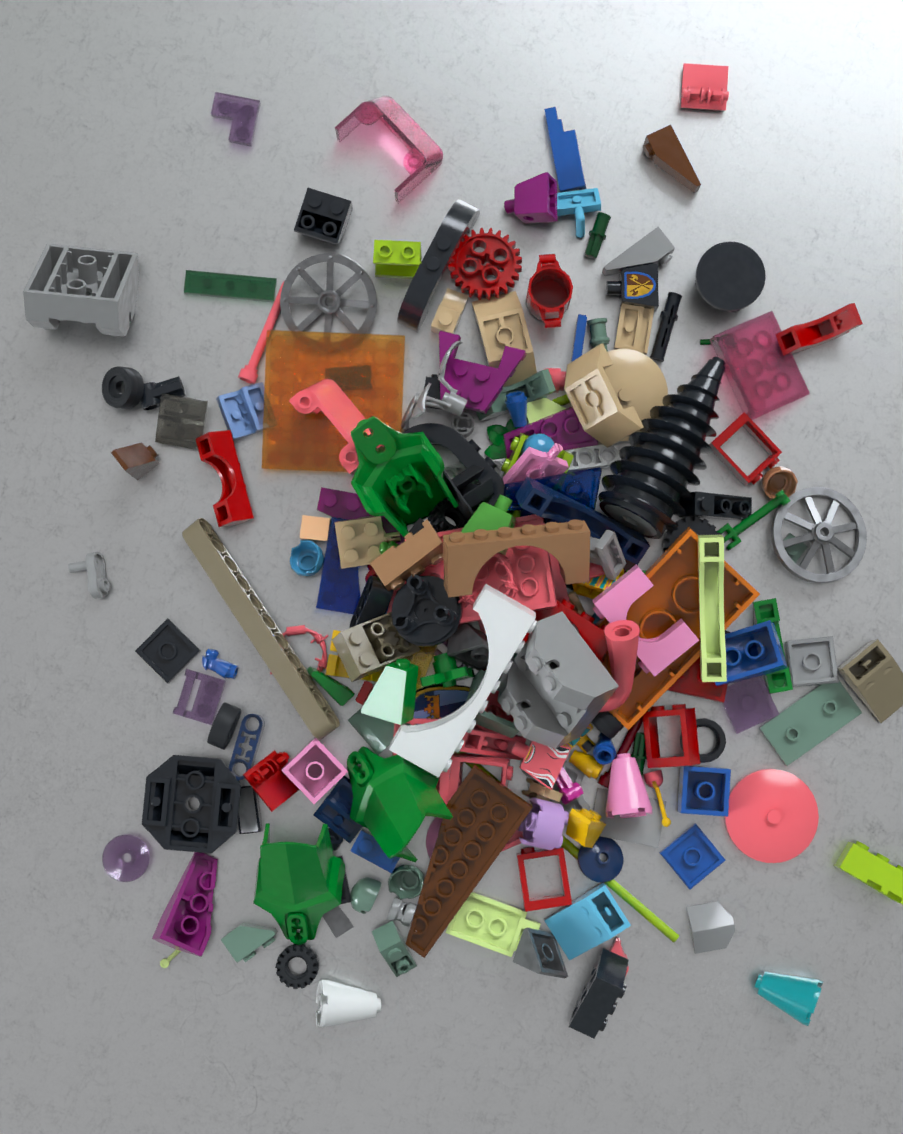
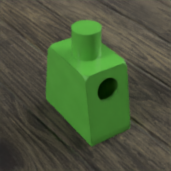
M499 495L494 506L482 502L461 532H474L478 529L497 530L500 527L514 528L516 519L507 513L512 500ZM507 549L500 551L499 553L502 555H506Z

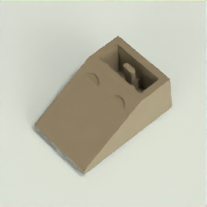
M392 612L343 630L332 639L351 682L384 669L386 665L395 662L397 659H404L420 651L419 646L408 642L398 633L393 625Z
M878 639L869 641L837 668L838 673L880 723L903 706V672Z

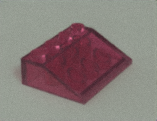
M773 311L714 335L710 339L717 357L725 361L724 372L742 412H745L752 420L810 394L793 355L783 356L775 335L781 332V329Z

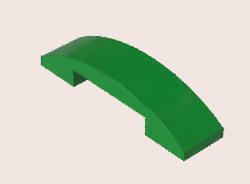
M776 598L752 602L754 624L756 625L768 620L772 621L784 654ZM789 667L764 675L769 694L793 690Z

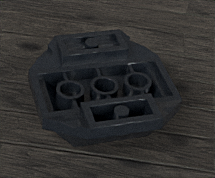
M173 755L146 777L142 825L164 850L213 853L237 832L242 784L221 758ZM191 797L199 800L200 805L197 810H192L188 805Z

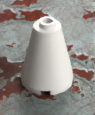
M321 979L318 982L316 993L318 1011H315L317 1027L325 1028L375 1018L376 1013L381 1011V999L377 998L376 993L326 979Z

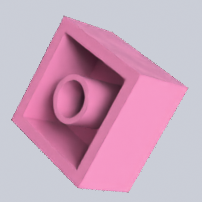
M315 737L281 769L313 804L323 797L348 772Z

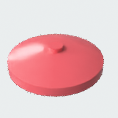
M777 769L757 770L740 779L730 791L728 817L724 816L727 833L734 845L748 857L765 863L785 862L801 854L812 842L817 831L819 819L817 803L809 787L795 775Z

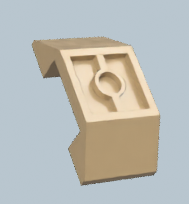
M516 291L501 294L499 298L492 296L490 300L484 298L472 301L471 304L476 323L479 326L488 366L499 368L505 346L525 350L527 353L524 360H521L516 367L515 373L512 377H509L503 387L516 384L536 374L534 352L523 309Z
M602 343L567 365L564 390L584 431L608 448L642 429L643 425L634 406L623 409L605 372V369L613 365Z

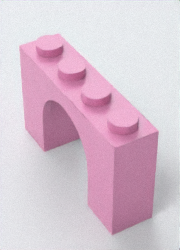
M636 564L592 600L595 605L592 609L601 620L605 617L609 623L626 620L627 612L632 603L654 585ZM680 619L658 637L651 639L639 637L637 656L641 661L638 664L646 674L651 672L656 676L697 643L699 639L686 623Z

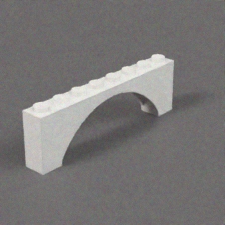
M487 584L484 585L473 604V610L479 613L483 622L489 647L488 665L479 688L463 706L441 719L419 725H401L390 742V751L438 778L442 771H448L453 761L450 758L454 751L458 753L464 744L462 738L466 732L471 733L476 724V720H474L478 712L481 714L484 712L489 702L486 700L490 692L493 694L496 692L501 682L498 679L502 673L506 674L513 663L511 661L514 653L519 654L525 644L523 638L527 632L532 633L537 623L535 611Z

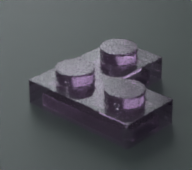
M215 92L211 110L212 117L232 120L228 139L230 143L252 147L261 104L260 100Z

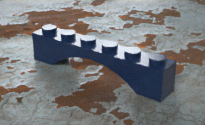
M528 476L515 495L521 508L539 517L549 518L561 523L574 519L584 520L590 530V537L600 539L606 530L615 532L624 558L634 564H639L650 547L643 534Z

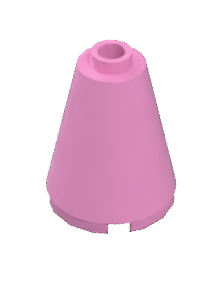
M629 753L617 754V759H613L611 765L605 811L606 818L614 819V815H620L621 818L647 816L646 813L653 814L636 758L631 757Z

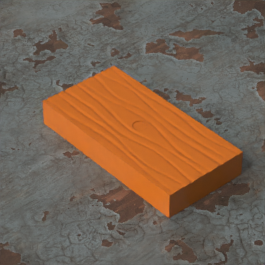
M690 527L644 573L654 586L632 603L627 612L626 620L633 621L639 626L640 638L651 639L660 636L682 619L699 641L656 676L651 672L647 674L638 664L641 660L637 656L632 690L628 699L620 707L609 711L628 730L700 657L698 535ZM724 560V627L726 630L760 593ZM604 617L602 620L600 619L596 623V625L601 627L603 624L607 626L610 623ZM608 654L605 660L603 661L602 665L611 675L610 660Z

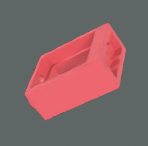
M455 752L451 757L453 761L450 767L448 802L462 783L463 762L502 767L501 784L508 788V780L512 781L513 766H510V759Z

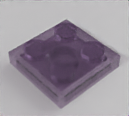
M762 676L741 680L727 687L725 701L722 705L736 734L779 715Z

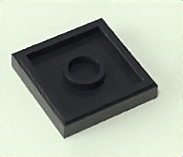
M167 618L135 652L169 684L201 650Z

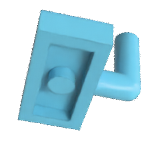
M598 188L557 193V216L575 214L576 236L578 238L584 237V213L601 211Z

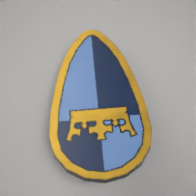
M436 685L417 690L414 718L439 719L455 712L466 703L470 687L455 685L443 688V685Z

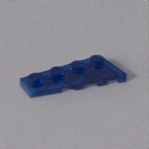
M600 467L533 480L595 510L602 470ZM524 481L505 484L503 496L512 500L508 510L527 511L520 507L515 497Z
M331 517L316 608L353 614L360 599L358 566L341 569L335 522L348 519Z

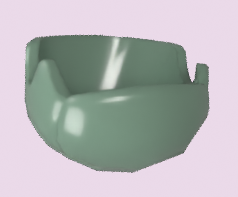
M407 864L395 868L388 879L389 892L395 893L399 899H414L421 894L424 884L422 871L414 865Z
M368 877L360 879L352 887L350 893L352 908L362 914L369 912L377 898L381 882Z

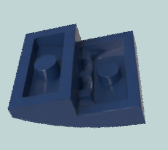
M344 775L313 815L324 824H327L330 829L343 837L348 843H351L363 826L350 818L353 792L350 779Z

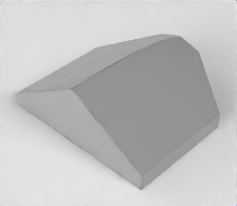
M718 901L686 906L694 953L727 948L735 932L733 917Z

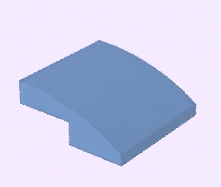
M263 382L242 387L238 391L220 395L216 398L227 430H231L233 440L244 438L278 425Z

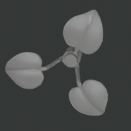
M456 341L447 350L437 375L438 380L450 391V394L445 392L442 400L426 396L431 386L429 383L422 391L419 399H417L419 393H416L409 403L402 419V429H409L411 412V419H415L426 412L425 405L446 410L460 417L467 399L456 395L458 390L452 388L445 381L444 375L446 362L450 354L463 342Z

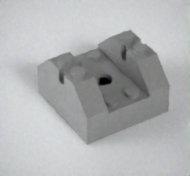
M47 243L23 291L26 321L33 327L46 330L57 329L60 321L67 320L86 324L96 323V328L104 335L126 337L129 322H132L136 310L139 286L138 253ZM86 291H88V292H90V293H92V294L89 295V296H87V295H86Z
M559 612L536 623L534 630L528 635L527 642L514 659L509 671L506 674L502 673L497 701L507 715H512L515 727L524 738L556 749L579 738L619 686L565 614Z

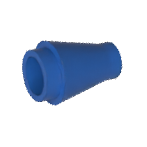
M517 391L507 394L505 404L514 427L527 425V397L524 395V392Z
M603 733L598 735V740L593 750V757L598 763L606 765L611 763L616 757V750L612 739Z

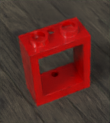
M745 412L709 444L712 452L744 486L750 482L754 485L763 477L761 472L766 467L769 469L773 468L780 461L778 456L782 453ZM742 426L770 455L748 476L720 448Z
M686 704L672 705V710H665L664 705L652 706L651 711L645 712L643 724L648 768L700 764L695 708H686ZM680 715L684 756L660 757L657 717Z
M562 846L552 850H535L534 847L521 848V852L516 853L525 912L572 905L564 848ZM558 855L564 894L529 899L524 860Z

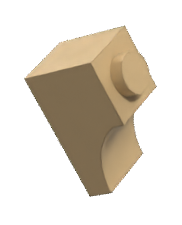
M447 288L431 324V332L439 334L440 331L455 334L469 296Z

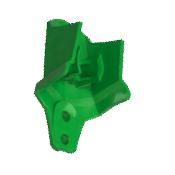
M375 416L361 420L356 428L351 431L359 462L351 485L369 514L375 517L385 516L404 537L409 533L407 525L416 523L419 518L425 519L430 516V512L443 499L448 498L455 508L459 506L441 476L445 468L444 462L423 432L400 433ZM369 428L371 434L368 435L367 432H364V430Z
M364 746L358 752L354 751L348 756L347 771L353 792L350 818L369 829L388 858L391 859L396 856L416 862L418 859L406 846L417 832L425 816L449 820L453 818L436 789L438 777L399 755L382 758Z
M270 823L265 825L264 838L260 846V858L257 864L253 904L271 913L280 926L285 938L294 944L301 945L306 943L307 940L315 939L323 914L341 904L345 864L342 859L333 856L327 824H323L316 846L296 842L270 843Z

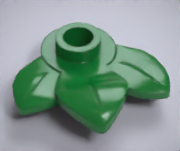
M509 419L505 427L497 424L488 426L487 434L493 444L484 451V454L493 460L506 458L503 434L521 427H514L512 419Z

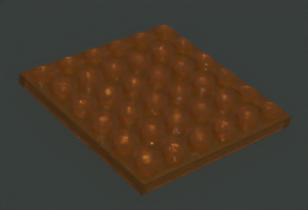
M267 330L262 469L347 472L339 460V454L349 443L322 411L318 415L315 412L303 414L297 411L289 402L298 392L323 379H331L336 382L366 419L375 416L389 427L402 433L405 335Z

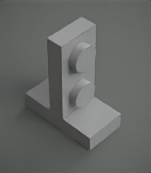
M606 530L600 539L590 537V562L601 565L606 578L611 580L617 578L626 565V561L615 532Z

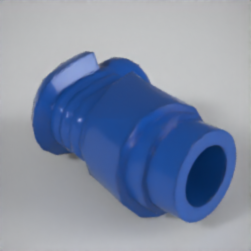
M207 649L206 655L202 657L204 669L206 671L210 669L225 679H235L238 666L218 659L219 653L217 650Z

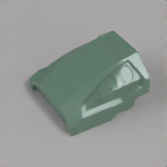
M361 709L348 719L350 724L377 755L390 745L394 736V723L363 714Z

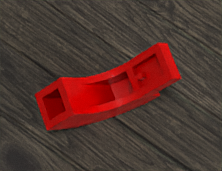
M851 303L819 319L791 326L775 335L783 356L836 339L863 323L855 303Z

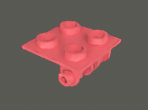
M684 63L681 108L726 111V102L729 97V91H727L729 66Z

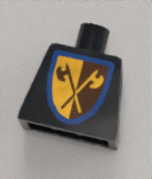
M658 264L622 269L619 274V281L606 282V294L619 295L620 306L622 303L642 306L649 309L654 308V312H656L659 307Z

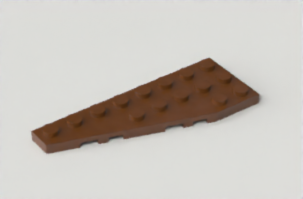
M474 765L446 805L453 818L451 820H442L405 945L423 958L426 957L533 807L476 765Z

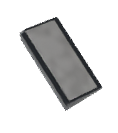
M251 785L241 787L238 818L239 834L263 831L258 794Z

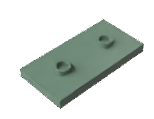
M839 680V683L818 685L764 723L759 729L785 766H788L862 714V711Z

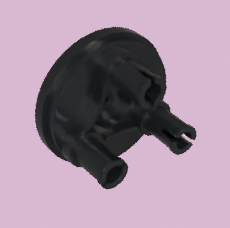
M722 242L708 249L699 260L695 273V286L703 299L711 306L736 313V311L751 305L761 294L766 279L764 264L759 255L747 245L739 242Z
M411 575L407 579V583L400 588L392 604L393 625L405 640L414 645L432 647L442 644L456 632L462 618V603H458L460 597H448L444 587V580L439 577L418 575L413 577Z

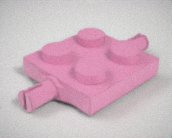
M555 443L548 452L528 447L503 477L504 485L515 489L512 495L509 496L513 503L518 502L515 495L527 476L551 488L569 468L566 460L557 457L563 450L560 444Z

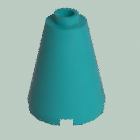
M765 971L764 975H758L754 988L759 989L758 995L801 1024L809 1026L810 1017L814 1013L823 981Z

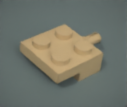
M367 516L335 522L341 569L370 565L373 560L381 555L379 552L381 542L401 541L400 537H396L400 536L399 531L385 533L382 527L381 516Z

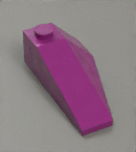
M194 852L160 918L152 937L153 940L171 948L202 957L211 935V912H213L214 905L212 904L213 890L216 883L218 859L205 853Z

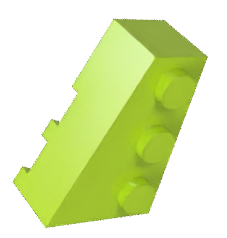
M848 841L834 866L903 905V867L900 865L895 867L889 864L890 859L879 853L876 856L868 852L869 847L859 841H856L855 844Z

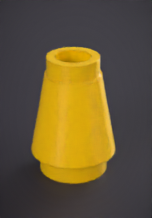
M576 749L569 759V762L588 778L597 779L604 768V765L598 763L592 755L585 754Z

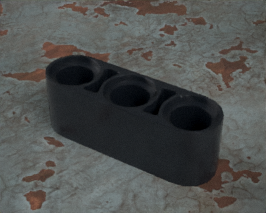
M369 576L351 618L350 628L385 615L394 591L392 589L388 591L379 577Z

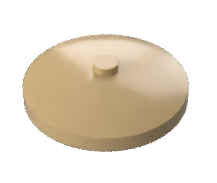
M631 349L608 351L607 353L613 365L606 368L605 372L623 409L634 406L641 421L643 419H651L650 410L655 406H664L662 402L663 397L668 395L666 379L661 369L651 358L641 352ZM629 436L621 441H629Z

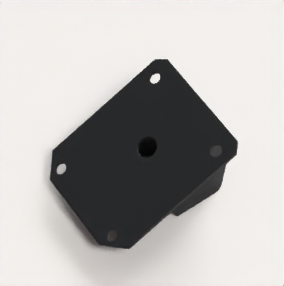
M472 465L453 479H450L445 471L442 472L446 485L459 505L457 506L467 521L470 520L473 512L478 509L482 502L488 503L494 495L491 477L480 485L471 483L479 478L485 469L477 465Z

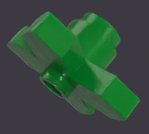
M447 653L433 656L434 662L432 664L435 674L422 677L420 681L422 687L443 685V688L457 685L456 681L475 677L473 667L458 668L456 659L448 656Z

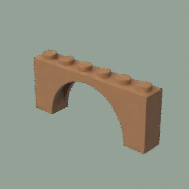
M574 519L564 523L548 522L545 525L535 526L526 524L516 528L478 529L474 532H453L443 535L444 587L448 597L472 595L473 584L481 567L495 554L515 546H534L552 554L559 561L560 574L565 584L589 582L590 530L584 520Z

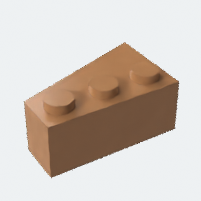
M428 519L422 523L424 528L415 535L411 532L404 536L405 542L397 547L391 546L370 563L388 591L401 588L405 584L404 581L411 575L413 577L414 575L420 576L424 573V568L430 564L436 565L443 561V542Z

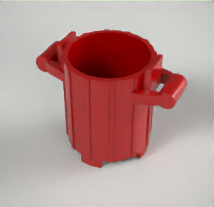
M555 254L539 255L536 272L529 280L526 296L527 307L533 316L544 322L545 328L561 327L563 314L568 310L572 298V281L570 276L560 268Z

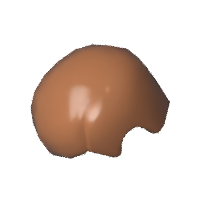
M777 466L764 474L762 488L770 499H774L775 494L781 490L785 492L787 497H790L795 493L798 480L790 469Z

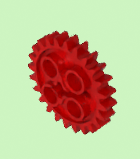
M480 228V234H476L474 230H471V237L465 234L463 237L464 241L460 242L450 261L451 263L448 265L449 271H452L450 273L451 279H456L455 286L462 285V293L469 290L470 298L475 293L478 294V300H481L483 295H486L487 299L490 300L491 294L499 298V291L507 294V286L514 288L515 282L513 280L519 281L518 273L522 272V266L519 265L522 263V257L519 256L520 248L514 249L516 242H509L508 234L502 238L501 230L493 234L492 228L489 229L488 233H484L483 228ZM478 247L485 249L483 252L480 253L474 251ZM497 256H504L506 259L497 261L495 258ZM471 266L474 267L475 270L473 272H467L465 268ZM488 275H494L496 279L490 281L487 280L486 277Z

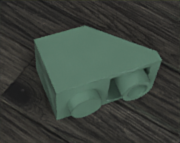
M393 921L372 931L381 955L396 977L417 967L407 945H405V941Z
M242 923L225 935L221 941L237 963L242 959L244 962H247L256 955L255 949L261 945L263 948H266L275 941L273 936L278 931L273 927Z

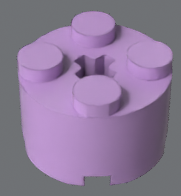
M534 797L530 798V805L533 807L518 828V831L523 832V838L519 837L520 842L546 850L560 848L563 843L562 833L564 825L567 824L569 819L568 811H564L561 804Z

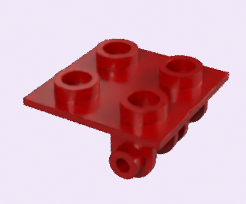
M275 750L243 774L244 778L271 812L300 790L281 770L288 763L289 755L286 752H279L277 754Z

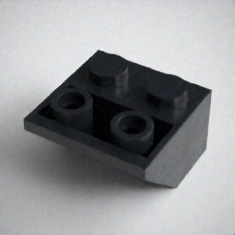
M307 188L294 232L338 245L346 231L353 210L352 201Z

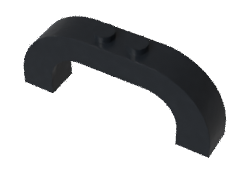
M460 199L452 205L409 285L398 313L397 322L418 333L428 314V307L432 296L465 233L470 234L480 215L478 208Z
M437 423L419 424L402 432H423L432 446L441 445L447 447L467 469L472 465L484 467V471L477 480L483 483L490 477L492 478L494 495L488 504L494 506L499 495L509 498L507 486L504 485L503 479L494 470L497 465L489 456L484 459L480 455L479 451L481 448L473 439L468 442L456 430Z

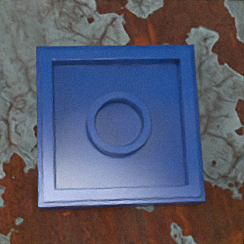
M696 823L659 852L689 890L725 861V858Z

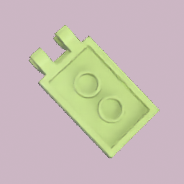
M472 891L449 923L446 933L512 957L514 951L517 950L523 930L525 928L539 930L541 923L526 919L527 912L525 910Z

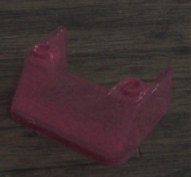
M381 96L361 103L335 127L337 140L341 142L361 123L372 125L380 119L409 149V152L404 157L403 164L410 176L394 190L395 200L399 204L442 164L443 151L392 97Z

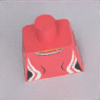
M516 740L511 753L522 758L519 768L552 790L571 749L565 746L554 749L531 741L528 746Z

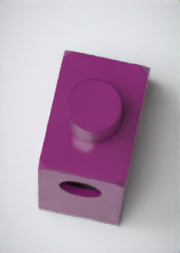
M548 172L516 184L514 187V199L504 202L506 213H515L523 223L556 222L557 181Z

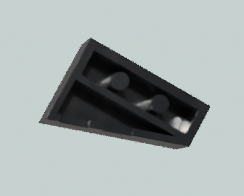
M605 948L602 949L597 968L593 967L592 977L587 986H584L572 1011L569 1022L570 1028L595 1039L599 1031H604L608 1021V1014L613 1015L617 1006V998L622 999L626 991L627 985L624 984L629 959Z

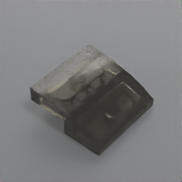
M162 393L155 442L198 449L195 439L204 434L208 401Z

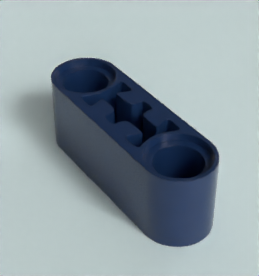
M248 714L241 722L229 764V769L238 780L245 778L235 773V765L243 763L247 772L253 767L265 727V721L259 714ZM252 717L259 721V727L255 731H251L247 726L248 720ZM244 732L249 735H256V739L250 738L249 745L252 746V750H248L245 755L246 758L250 757L249 761L237 758L238 755L243 756L245 749L241 747V744L246 743L249 737L244 736Z

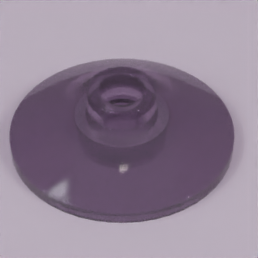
M120 835L113 838L106 845L102 855L105 871L111 878L120 882H130L141 877L147 870L150 859L145 843L133 835ZM125 853L131 855L130 862L124 860Z

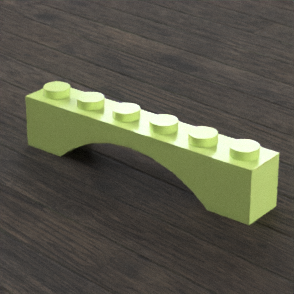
M698 535L702 682H727L724 627L723 535Z

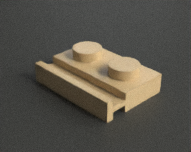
M621 304L614 350L631 349L647 355L654 308L649 309L642 306Z

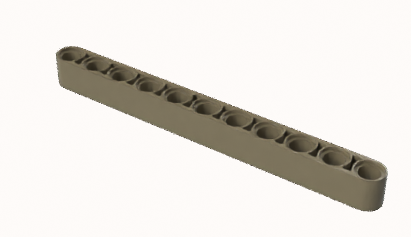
M204 518L197 519L182 532L185 542L312 735L319 740L323 739L340 726L339 719L212 526Z

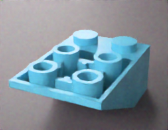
M603 882L574 900L572 905L563 907L544 920L569 961L631 926Z

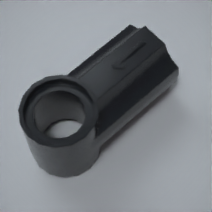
M178 376L159 383H145L143 397L140 401L143 410L156 409L165 402L186 396L180 377Z

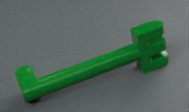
M781 490L775 494L774 499L732 528L727 523L716 532L720 533V535L724 531L727 532L728 535L724 537V543L730 538L733 540L726 547L729 551L742 542L738 537L739 534L778 506H784L791 500Z

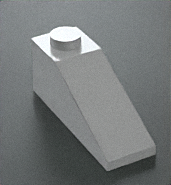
M658 226L605 265L602 273L604 276L618 274L622 269L659 263L664 265L672 259L673 256L671 254L675 247Z

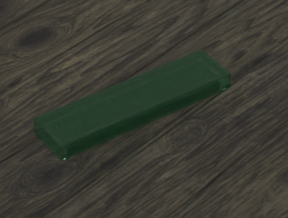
M186 270L184 294L274 302L277 278Z

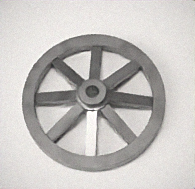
M323 253L306 258L291 270L282 287L280 307L285 324L299 341L318 350L334 351L353 345L367 333L375 318L377 296L370 276L357 262L343 255ZM327 262L326 290L324 291L304 269L317 263ZM334 262L342 264L355 272L336 291H333ZM300 275L319 297L289 296L297 276ZM359 279L362 280L367 290L368 301L340 299V296ZM327 297L333 299V305L326 304L325 300ZM289 304H318V308L297 326L291 315ZM340 306L368 308L365 321L359 329L340 309ZM324 312V341H319L306 335L303 330ZM332 313L338 316L353 335L340 341L331 342Z
M823 487L805 488L788 497L791 501L784 506H779L771 525L773 549L781 564L794 576L811 583H830L850 574L862 560L867 543L865 523L856 506L841 493ZM811 497H822L832 501L823 522ZM803 499L814 524L788 513V509L795 502ZM840 505L847 512L852 523L832 527V520ZM783 519L808 530V534L782 541L781 528ZM820 530L825 533V536L821 535ZM855 530V550H852L837 539L834 534ZM810 541L812 544L798 566L789 557L785 548ZM829 543L851 558L837 572L834 569ZM819 546L822 548L827 574H816L806 570Z

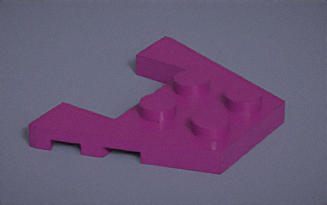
M444 331L439 332L440 365L451 345L461 340L460 335ZM457 346L446 362L444 379L452 388L458 390L456 395L467 399L464 408L487 413L503 390L504 384L515 373V369L521 360L523 361L527 353L525 350L505 346L499 368L456 359L455 356L459 347ZM440 382V400H442L445 392L450 394V391Z

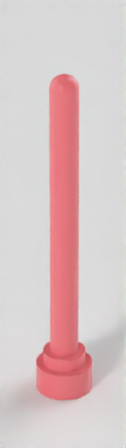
M284 282L279 289L248 365L241 368L238 375L239 379L247 383L255 384L258 378V370L256 368L281 311L280 297Z

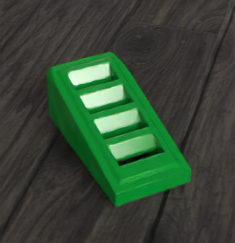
M311 666L307 669L311 677L340 706H344L354 696L355 693L344 684Z

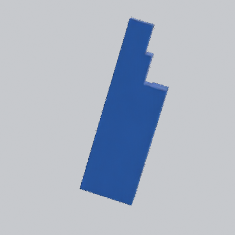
M556 107L544 109L560 192L586 189L575 129L564 132L561 119H558Z

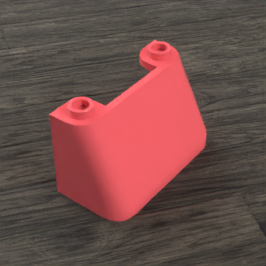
M323 379L298 392L289 402L300 413L310 414L315 412L318 415L322 411L349 443L340 451L339 460L347 472L354 475L359 462L351 431L356 428L361 420L366 418L336 382L331 379ZM369 428L364 430V432H367L368 435L371 434Z

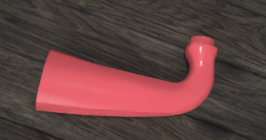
M619 620L605 627L604 632L609 653L611 677L619 687L599 712L612 711L620 707L631 693L640 633L639 626L633 621Z

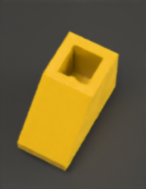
M572 808L569 814L566 834L582 846L593 848L607 824L600 820L602 818L600 814L591 809L588 811L585 808L581 810Z

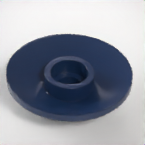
M599 836L593 848L581 845L578 852V864L582 873L590 880L600 883L608 882L617 877L622 870L624 862L623 853L620 846L613 839ZM600 854H604L606 856L605 862H602L600 860Z

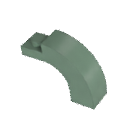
M541 370L523 381L502 388L503 390L487 413L476 412L479 421L508 414L509 411L505 404V400H507L506 395L517 391L524 392V395L527 397V403L547 398V395L556 391L549 370Z

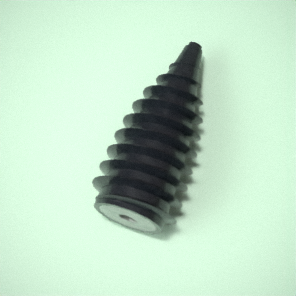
M719 357L709 359L703 368L691 377V381L688 384L678 386V394L664 396L662 400L664 406H655L650 410L651 419H643L641 421L643 428L640 429V432H635L629 436L631 446L622 447L619 450L621 460L614 461L610 465L613 475H606L601 480L606 491H602L598 495L600 500L599 506L609 518L651 539H660L665 530H678V526L672 520V516H684L686 514L683 507L679 504L680 500H693V496L687 489V486H697L700 484L699 478L693 473L694 469L705 470L707 468L705 462L700 458V454L712 453V448L705 442L706 437H715L717 435L716 431L710 426L711 419L719 418L718 414L714 411L715 401H719L717 394L719 386L722 384L721 379L725 370L724 360Z

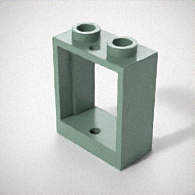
M480 669L475 677H473L466 702L479 688L486 671ZM485 711L482 714L478 712L474 719L477 725L513 738L520 732L515 727L514 721H508Z

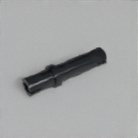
M668 293L664 311H661V322L650 356L652 360L664 362L673 325L678 320L677 311L682 295L678 293Z

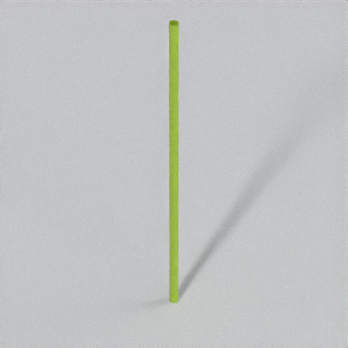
M464 762V763L467 764L471 769L474 767V765H476L478 768H480V769L483 770L485 773H487V774L490 775L492 778H494V779L497 780L499 783H501V781H499L494 775H492V774H491L487 769H485L481 764H474V763H466V762ZM563 836L561 846L578 860L579 849ZM612 879L611 881L604 882L673 943L679 938V935L616 880Z

